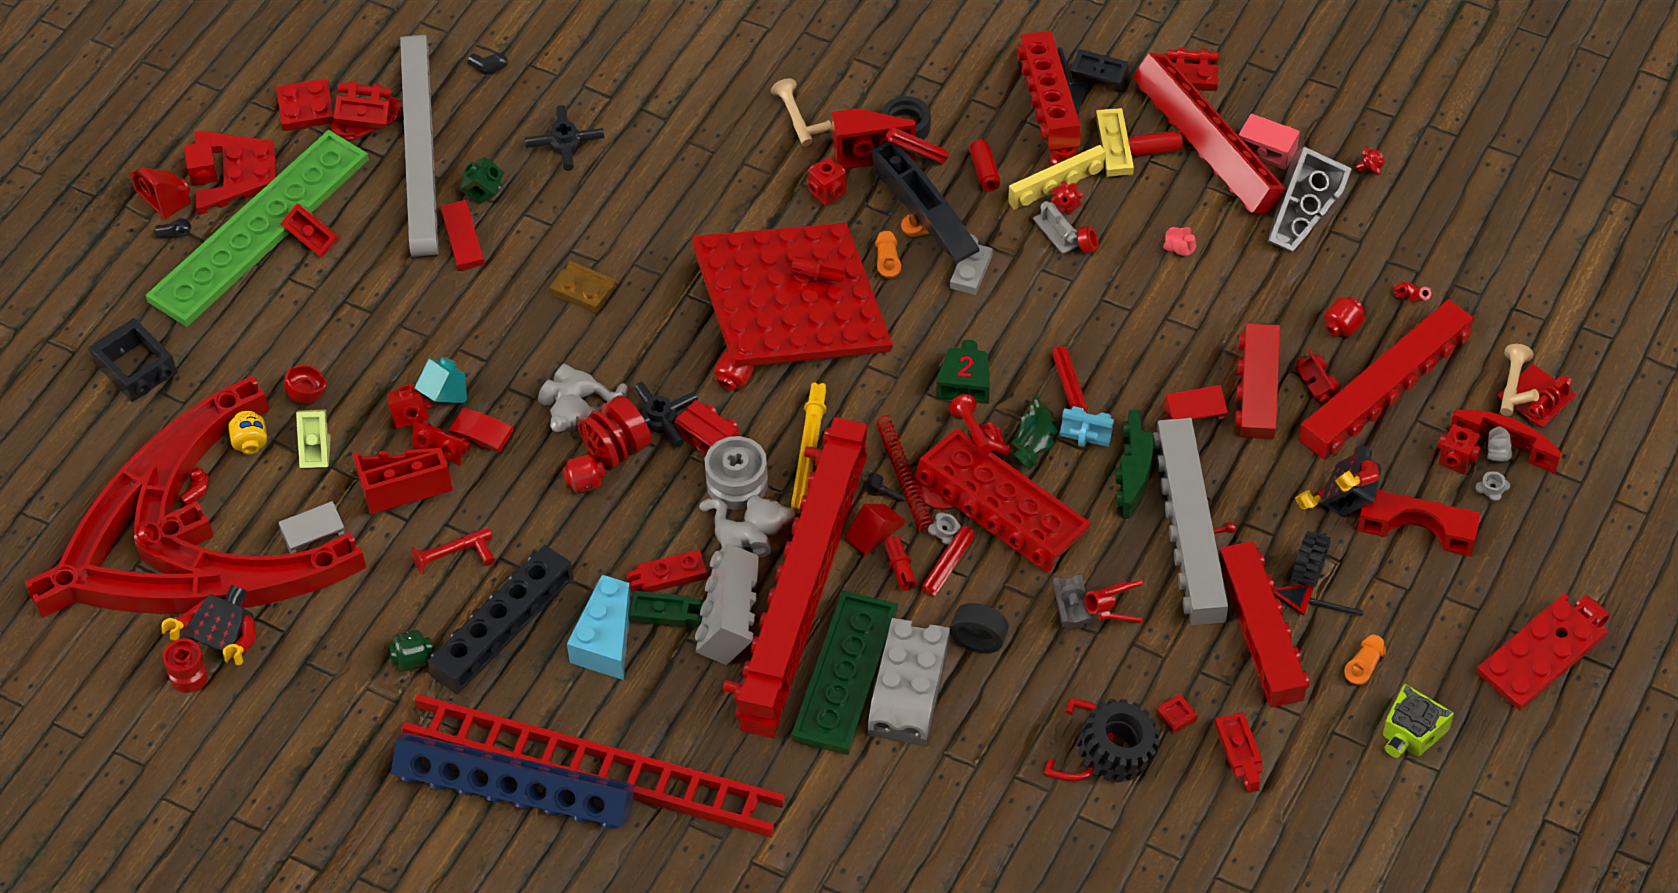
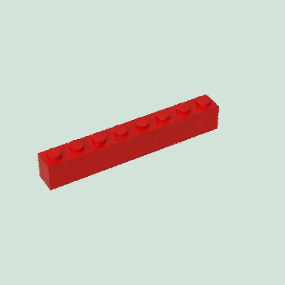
M1148 53L1133 75V79L1139 84V89L1149 95L1154 101V106L1163 111L1169 118V123L1180 130L1184 140L1193 145L1198 151L1199 157L1211 165L1214 174L1226 182L1230 192L1242 200L1246 210L1253 214H1270L1287 189L1166 54Z
M1449 299L1446 300L1301 424L1299 441L1323 460L1332 453L1337 454L1348 439L1357 437L1369 421L1374 422L1380 416L1385 407L1394 405L1406 389L1411 390L1417 384L1421 376L1430 374L1436 364L1442 358L1447 359L1458 344L1467 342L1473 333L1471 328L1474 317Z

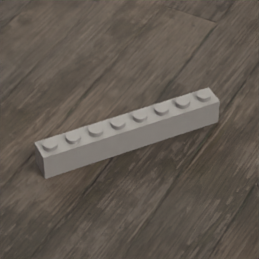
M1192 418L1158 421L1157 432H1153V448L1159 450V455L1156 457L1158 472H1163L1164 477L1161 478L1162 495H1167L1168 501L1165 502L1166 518H1171L1172 525L1169 526L1171 542H1176L1177 549H1174L1175 566H1180L1181 573H1178L1179 589L1185 590L1186 597H1183L1184 614H1189L1191 625L1226 622L1228 604Z

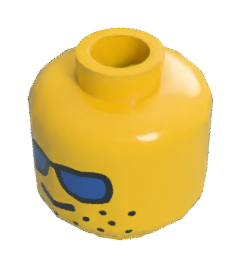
M242 411L236 414L229 422L230 441L235 450L244 454H254L267 443L265 421L260 415L252 411Z

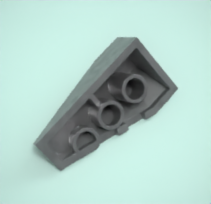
M1303 147L1293 155L1283 182V186L1287 190L1278 201L1267 242L1288 252H1293L1311 231L1312 227L1327 212L1328 208L1343 193L1352 168L1306 147Z

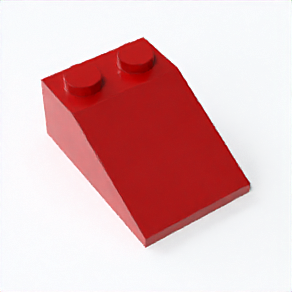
M858 108L832 112V142L836 164H840L844 170L874 166L871 150L888 142L885 135L889 129L896 128L916 137L915 121ZM903 149L912 160H916L915 153Z

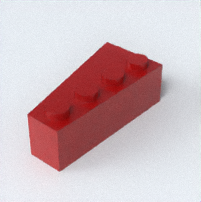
M1246 323L1245 333H1239L1238 350H1242V359H1238L1237 375L1241 376V385L1237 384L1236 401H1241V411L1236 410L1235 427H1240V437L1274 439L1277 415L1280 325Z

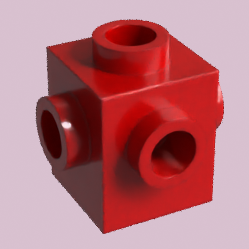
M829 157L820 163L814 164L808 170L809 191L821 203L827 206L846 194V171L840 164H836Z
M403 385L396 391L387 393L388 404L396 428L408 425L413 427L415 421L423 423L425 420H429L428 409L432 408L431 400L415 389L416 385Z
M1453 424L1449 433H1443L1439 440L1437 448L1441 449L1438 464L1465 475L1470 463H1475L1480 454L1481 447L1477 446L1480 434Z

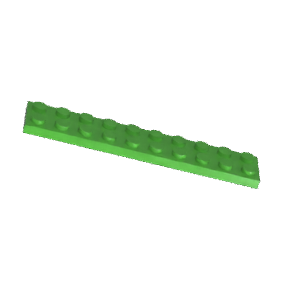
M330 130L325 132L146 294L147 302L188 327L290 233L280 223L296 203L302 204L310 212H313L369 161L368 153Z

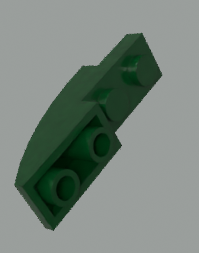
M1128 410V421H1123L1122 423L1123 438H1128V444H1124V456H1121L1120 467H1115V484H1120L1121 490L1116 493L1117 508H1122L1123 519H1129L1137 509L1147 488L1151 471L1153 432H1142L1140 410Z

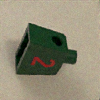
M964 340L961 349H948L937 378L936 399L953 400L959 395L967 394L973 396L977 403L989 404L988 353L979 351L977 342Z

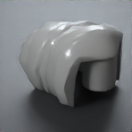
M1496 427L1489 432L1487 459L1504 463L1512 458L1511 438L1506 429Z

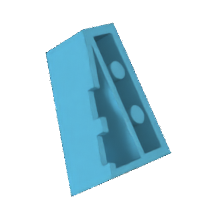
M605 575L601 576L567 643L570 663L624 680L627 634L629 631L628 613L631 603L629 583Z

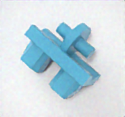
M1073 406L1071 409H1064L1060 436L1078 440V446L1082 447L1085 446L1086 442L1109 447L1114 419H1111L1110 414L1102 412L1097 415L1087 414L1083 408Z

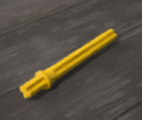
M814 382L811 384L809 401L804 405V410L806 411L805 425L791 502V509L795 511V514L802 513L800 512L801 499L803 495H808L809 492L807 488L810 473L813 472L815 459L804 457V451L806 446L817 448L822 416L826 413L827 409L824 404L826 385L824 383L817 384Z

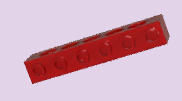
M1052 31L1021 34V45H1017V56L1019 61L1023 60L1021 61L1022 74L1026 76L1027 91L1031 92L1032 108H1035L1036 122L1040 124L1041 139L1046 140L1049 150L1080 147L1081 125Z

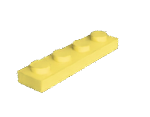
M1098 145L1009 185V204L1014 210L1027 206L1039 198L1051 195L1052 190L1059 187L1062 182H1067L1070 185L1090 175L1098 174L1101 170L1105 169L1106 151L1101 145Z

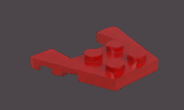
M195 131V144L210 141L213 154L223 153L224 187L196 190V210L198 215L208 213L207 209L217 205L220 208L230 205V201L244 196L247 199L255 196L277 177L274 141Z

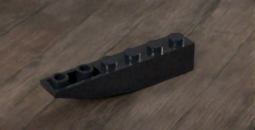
M886 142L871 150L876 174L906 208L916 216L917 220L956 264L980 251L978 245L948 202L901 147Z

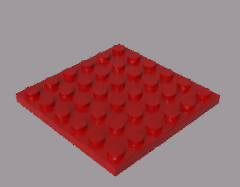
M847 223L693 236L691 244L734 367L891 352L893 343ZM793 256L816 261L821 259L822 263L844 267L846 269L844 280L841 283L822 278L814 280V277L790 273Z

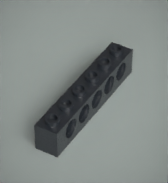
M544 545L538 552L532 553L527 563L519 571L513 572L508 582L500 590L494 591L489 600L480 609L475 610L469 620L460 629H456L441 648L436 649L431 654L428 660L431 677L458 695L574 578L571 561L547 545Z

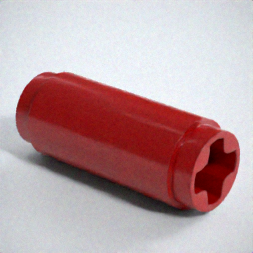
M1170 131L1128 137L1131 156L1135 155V157L1182 150L1181 132Z
M976 140L970 145V155L979 184L986 192L995 191L1000 186V177L991 148L987 141Z

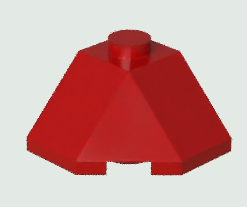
M140 168L130 172L134 190L163 219L166 220L191 204L188 194L190 188L183 178L178 179L171 171Z

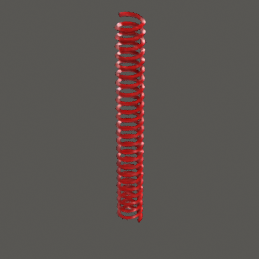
M889 415L881 416L876 421V426L885 444L886 452L890 457L916 527L922 533L921 529H928L929 525L926 527L921 526L927 523L933 524V521H930L931 517L929 512H927L928 508L923 503L924 499L920 494L921 491L918 490L917 482L914 481L915 477L904 454L905 451L900 446L901 442L897 437L898 434L895 433L896 429H894L892 420L887 419L878 424L882 418L889 417ZM885 422H890V424L881 426ZM891 430H893L892 433H889V434H887V435H884L885 433L890 432ZM897 443L899 444L897 446L889 448L891 445H895ZM902 456L904 457L902 459H899L898 461H894L897 458H900ZM909 469L908 472L900 474L902 471ZM910 478L913 479V480H911V481H908V482H906V483H903L905 480H908V479H910ZM914 483V485L905 487L908 484ZM916 491L918 492L917 494L909 496L911 493H914ZM921 500L920 503H917L916 505H912L914 502H917V501ZM920 505H923V507H920V508H918V509H914L915 507H918V506H920ZM925 509L924 512H921V513H919V514H916V512ZM929 518V520L919 523L921 520Z

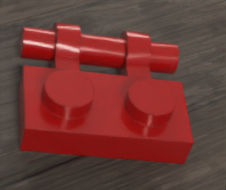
M1185 48L1166 50V56L1170 60H1176L1175 66L1197 90L1217 91L1218 65H1208V62H1218V52H1208V49L1186 51ZM1184 61H1199V64H1186Z
M349 81V83L339 82L338 93H346L347 96L337 95L334 123L386 129L389 101L380 100V97L390 99L391 88L381 87V84H373V86L359 85L356 81ZM356 95L371 96V99L357 98Z

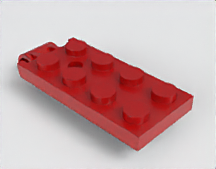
M1565 593L1562 594L1477 667V674L1519 711L1524 709L1608 634V630L1603 626L1607 623L1611 614L1589 595L1583 596L1573 607L1567 602L1569 596ZM1559 630L1565 631L1567 636L1560 638L1556 635V632Z

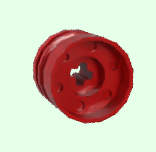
M618 395L605 403L601 408L602 413L593 411L589 417L585 416L578 422V430L586 448L595 456L597 461H603L604 467L607 470H613L619 463L625 462L628 458V453L636 455L652 442L651 434L644 418L637 408L622 395Z

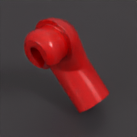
M1402 281L1401 284H1397L1394 287V294L1397 298L1402 299L1405 297L1412 303L1428 300L1432 295L1429 287L1419 288L1409 281Z

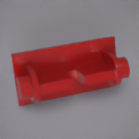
M1308 347L1307 350L1310 356L1297 359L1296 370L1300 373L1306 384L1316 379V381L1308 385V388L1315 397L1316 402L1324 405L1331 397L1337 394V390L1341 387L1333 374L1327 377L1324 370L1328 366L1321 355L1317 354L1314 356Z
M414 422L411 446L418 449L441 448L445 460L459 466L461 465L462 453H468L471 448V443L468 442L467 438H461L451 433L448 435L446 431L432 426L429 422L425 424Z

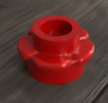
M142 521L135 526L134 538L141 547L151 549L160 541L161 530L155 522Z

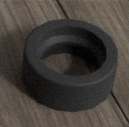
M900 96L884 105L881 114L895 117L909 114L919 118L921 122L916 125V137L923 140L928 137L931 130L930 109L925 102L911 96Z
M966 603L960 605L955 611L950 625V634L954 641L970 651L991 654L998 652L1003 647L1009 623L999 611L987 605Z

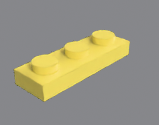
M1122 108L1096 110L1100 143L1106 151L1105 169L1107 177L1133 175L1134 166Z

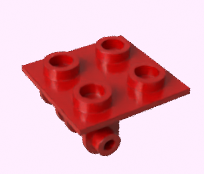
M1530 365L1519 376L1517 394L1536 389L1539 393V400L1514 405V409L1540 428L1544 427L1577 396V394L1571 391V378L1565 375L1554 379L1536 365ZM1504 390L1497 396L1501 400H1503Z

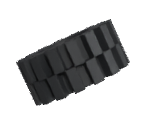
M1311 531L1306 532L1296 559L1292 581L1316 587L1325 564V559L1327 558L1331 542L1330 537Z

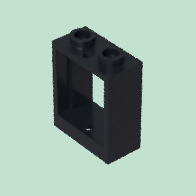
M132 318L89 347L94 364L131 402L146 395L150 390L169 380L177 373L173 356L135 318ZM143 343L158 359L128 378L113 362Z

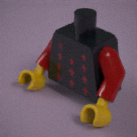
M1357 446L1354 455L1336 464L1326 489L1315 492L1314 497L1310 490L1295 497L1300 508L1305 510L1313 508L1317 504L1324 505L1343 517L1373 503L1382 468L1380 464L1370 459L1372 450L1366 446Z
M231 585L224 600L211 594L208 595L206 599H203L176 619L168 618L162 622V634L171 630L170 639L175 641L180 637V631H184L183 634L192 640L223 652L226 663L234 657L235 664L241 665L243 663L242 656L246 654L256 641L253 613L240 607L247 591Z

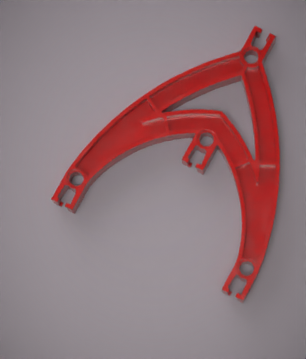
M250 376L201 401L148 441L118 471L96 498L71 538L59 565L25 581V584L42 618L75 602L136 613L183 614L203 599H206L210 594L224 600L231 585L247 591L240 607L250 608L294 598L328 587L366 569L363 552L360 547L356 548L355 539L350 532L317 548L284 555L246 556L205 549L196 545L213 538L214 535L210 522L206 515L203 516V511L198 501L173 512L178 495L189 476L190 470L195 467L203 455L221 437L229 432V422L235 415L242 411H252L257 415L269 411L262 389H258V383L254 376ZM134 513V529L142 521H152L161 530V539L156 543L155 547L151 549L141 547L136 540L135 545L140 559L163 574L138 573L101 567L115 540Z

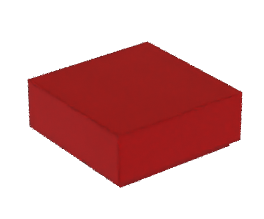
M1181 694L1156 707V714L1172 734L1191 725L1198 719L1196 712Z

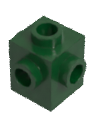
M486 157L476 162L472 161L464 170L465 176L459 190L480 205L499 192L502 187L501 180L504 171Z

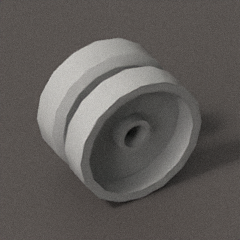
M735 436L719 440L709 448L705 456L707 492L711 498H719L728 505V509L738 510L747 508V501L751 496L758 495L762 498L765 496L768 489L766 453L761 445L752 439Z

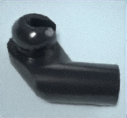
M473 53L468 58L470 66L486 74L497 72L506 67L508 63L507 57L499 53L485 58Z

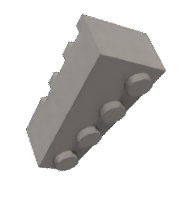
M727 543L720 551H716L710 561V567L713 569L705 586V591L708 592L707 598L700 610V615L703 616L702 622L695 634V640L698 641L696 653L727 665L753 641V633L748 631L749 625L752 626L754 624L755 614L751 613L750 609L756 602V593L751 590L757 583L758 555L730 543Z

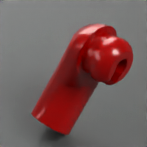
M195 467L190 470L191 487L178 496L184 506L197 501L207 493L209 477L201 467Z

